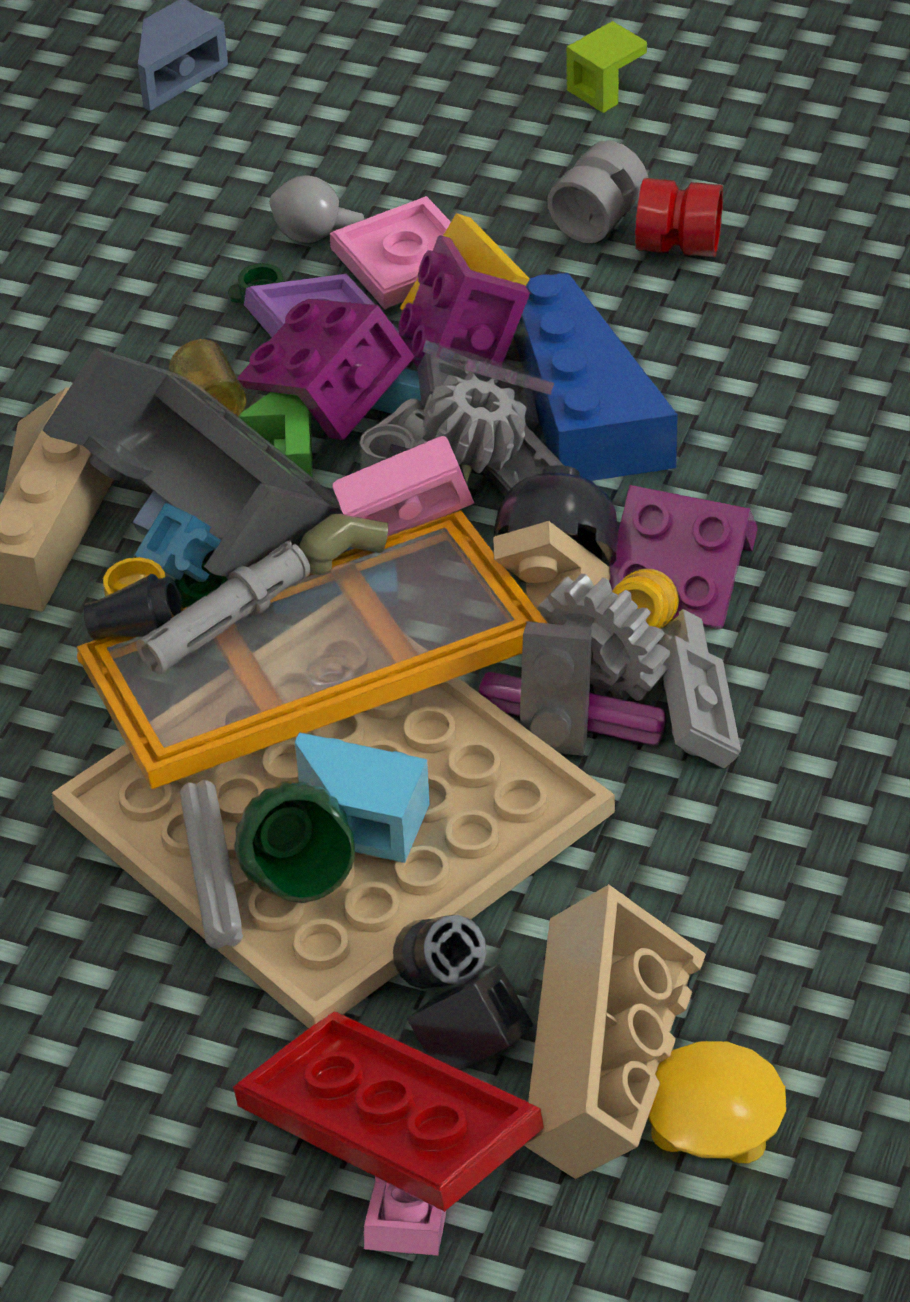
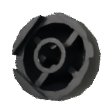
M563 465L548 466L543 469L542 474L527 477L515 484L499 505L495 520L494 537L550 521L601 561L607 558L611 565L617 561L618 528L616 510L613 503L602 489L591 480L581 477L580 472L575 468Z

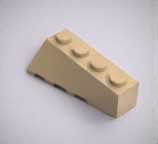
M67 387L20 420L17 425L3 500L0 504V604L44 611L114 480L101 473L89 462L93 454L84 446L52 438L42 431L69 390Z
M609 884L550 918L528 1100L529 1103L541 1108L544 1128L524 1146L574 1179L638 1147L660 1085L655 1076L659 1062L670 1057L676 1040L670 1033L673 1022L678 1014L687 1009L692 995V991L687 987L690 975L701 969L706 955Z

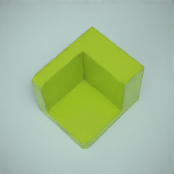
M611 21L566 47L567 91L602 113L618 105L619 69L646 54L647 41L616 22Z

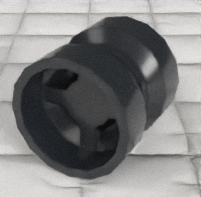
M460 915L413 921L400 931L395 939L393 948L394 965L400 977L409 985L420 989L466 984L477 977L484 966L487 954L485 938L479 927L469 918Z

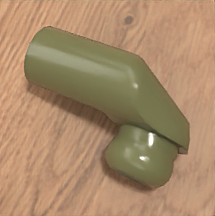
M344 514L328 516L307 531L299 545L308 559L310 573L322 575L332 569V560L349 547L383 553L388 535V523Z

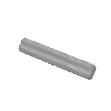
M202 780L197 784L188 782L181 788L180 796L205 940L214 949H219L225 945L234 947L243 938L242 925L216 787L208 780Z

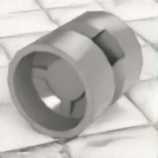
M610 140L599 141L592 145L575 163L574 167L567 171L551 188L548 194V209L553 221L561 231L572 239L583 243H596L602 240L620 222L622 216L628 213L638 202L643 178H648L644 164L632 150L623 144Z

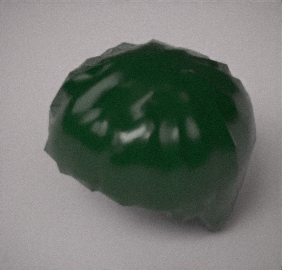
M283 781L276 787L264 789L257 797L252 798L245 807L242 820L235 829L236 840L234 849L241 870L247 879L256 883L261 890L277 895L284 900L307 903L327 896L342 885L354 863V836L349 827L346 813L339 807L337 798L329 795L324 788L318 785L311 786L302 781L296 783Z

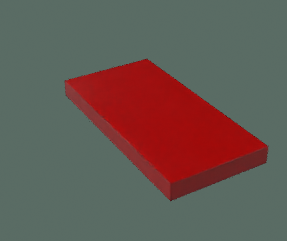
M332 1012L318 1023L312 1025L233 1086L238 1107L444 1212L544 1128L541 1108L338 1012Z

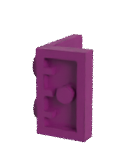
M439 235L433 251H426L421 260L418 271L420 286L414 302L407 303L401 313L398 327L399 335L415 356L412 360L417 368L425 353L499 374L530 293L523 284L470 270L452 239Z
M307 299L295 305L287 313L284 325L270 341L259 346L251 354L249 365L237 379L245 389L298 395L329 438L344 440L415 356L378 305Z
M630 485L618 530L617 561L609 566L611 574L609 583L612 591L627 575L636 570H658L672 580L678 592V608L672 620L684 609L701 618L703 627L721 629L725 623L742 550L753 551L758 527L751 509Z

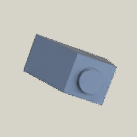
M177 0L143 20L138 69L142 102L145 109L149 111L155 109L228 66L224 22L191 2Z

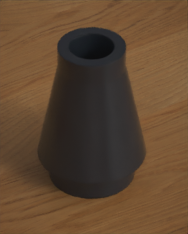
M150 574L106 597L85 603L83 611L87 631L93 640L106 637H143L183 611V605L179 590L171 577L158 579L156 575Z

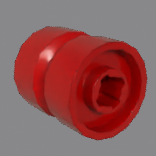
M643 178L636 215V250L669 253L673 246H680L684 255L715 258L721 231L723 186L691 182L685 190H679L674 180Z

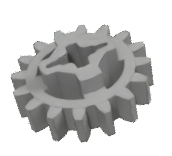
M580 574L575 581L567 576L538 606V610L548 624L592 628L590 684L593 685L595 694L605 696L611 691L614 698L627 700L631 696L636 701H639L666 673L667 668L663 663L670 656V651L657 644L665 635L663 630L648 625L646 619L651 612L648 608L637 609L638 605L631 600V593L624 590L619 595L613 593L608 579L602 578L594 586L586 574Z

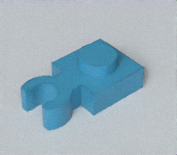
M165 502L134 556L153 560L162 567L166 574L178 580H181L185 573L198 582H204L209 574L201 568L203 559L210 551L216 550L222 540L209 532L211 526L197 517Z

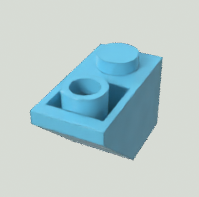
M299 732L295 740L298 780L311 786L318 785L324 788L329 795L337 798L338 805L346 813L349 827L353 832L355 852L405 863L430 805L427 759L410 756L402 752H391L352 744L335 738H324Z

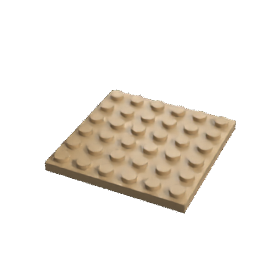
M342 598L253 658L282 705L390 666L345 598ZM403 637L416 656L425 653ZM230 673L152 725V728L165 748L253 716L256 712L234 676ZM458 677L305 733L324 738H335L344 742L391 752H402L410 756L427 759L430 805L406 862L403 863L355 852L352 869L342 885L327 896L307 903L292 902L261 890L256 883L248 880L241 870L234 849L236 826L242 820L244 809L251 799L257 797L264 789L276 787L280 782H299L295 749L297 736L155 789H151L125 743L52 792L54 809L57 813L205 939L180 790L188 782L197 784L202 780H208L213 783L218 797L243 934L242 940L236 946L225 945L217 950L308 1028L332 1012L345 1014L398 974L394 965L393 948L395 939L403 927L413 921L449 915H460L471 920L615 812V795Z

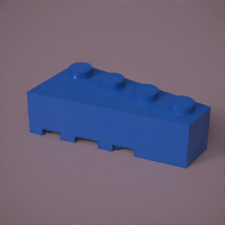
M569 273L544 274L530 278L525 286L530 295L513 337L527 383L533 386L536 411L548 449L564 466L577 469L581 477L591 481L676 468L678 414Z

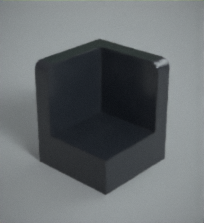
M500 964L478 974L476 978L466 984H459L437 995L407 1018L427 1055L461 1071L510 1047L533 1026L531 1019Z

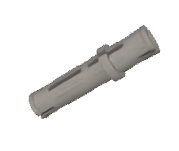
M288 540L249 567L243 565L237 567L228 574V581L220 585L219 588L202 597L159 628L154 629L137 640V650L143 662L151 671L155 670L156 674L161 675L178 663L179 660L202 647L240 619L249 614L259 615L269 608L270 600L276 597L277 594L310 574L308 559L296 544L292 545L291 541Z

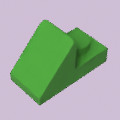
M270 392L239 415L238 418L313 478L311 413L298 395Z

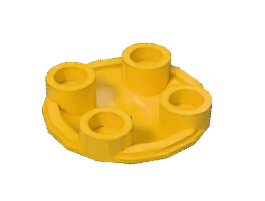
M699 1041L671 1051L669 1058L659 1062L655 1076L660 1085L648 1120L651 1124V1137L654 1143L668 1152L683 1151L700 1158H729L737 1163H750L758 1160L764 1154L766 1141L778 1131L786 1113L785 1086L774 1066L755 1051L727 1041Z

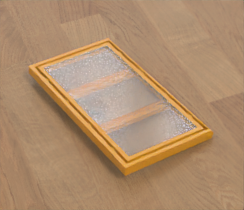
M460 510L387 536L383 553L356 548L344 551L332 560V569L322 575L310 573L307 577L299 580L292 586L290 585L270 600L268 609L259 615L249 614L240 619L202 647L179 660L178 663L161 675L156 674L155 670L151 671L140 657L136 642L141 637H106L79 645L76 648L78 662L84 667L151 789H155L298 736L299 732H310L522 654L523 632L527 621L547 622L507 569L494 560V552Z

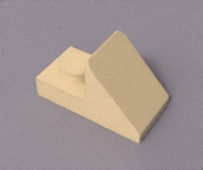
M550 521L493 537L494 560L526 582V595L537 610L545 598L567 576L575 581L580 574H586L594 586L602 578L611 579L610 567Z

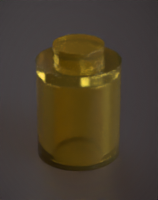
M206 339L194 340L181 346L173 354L169 363V371L192 381L239 417L246 406V393L222 348L216 342Z

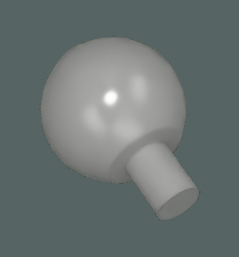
M303 175L291 178L282 184L270 197V207L279 230L296 242H316L327 237L333 228L341 229L364 220V214L340 208L339 198L335 190L318 177Z

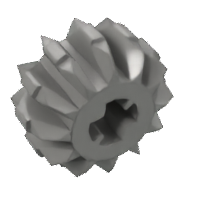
M471 372L468 373L464 380L457 376L448 375L443 385L436 386L433 394H430L423 411L425 417L422 439L428 442L437 437L445 436L449 441L458 465H470L477 473H480L485 466L501 470L506 461L513 459L515 451H519L523 442L526 425L524 417L526 406L514 400L513 389H501L496 386L494 378L486 382L479 380Z

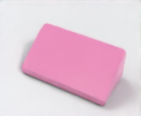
M445 436L432 439L340 478L333 483L334 492L344 515L388 523L387 536L446 516L474 503L449 441Z

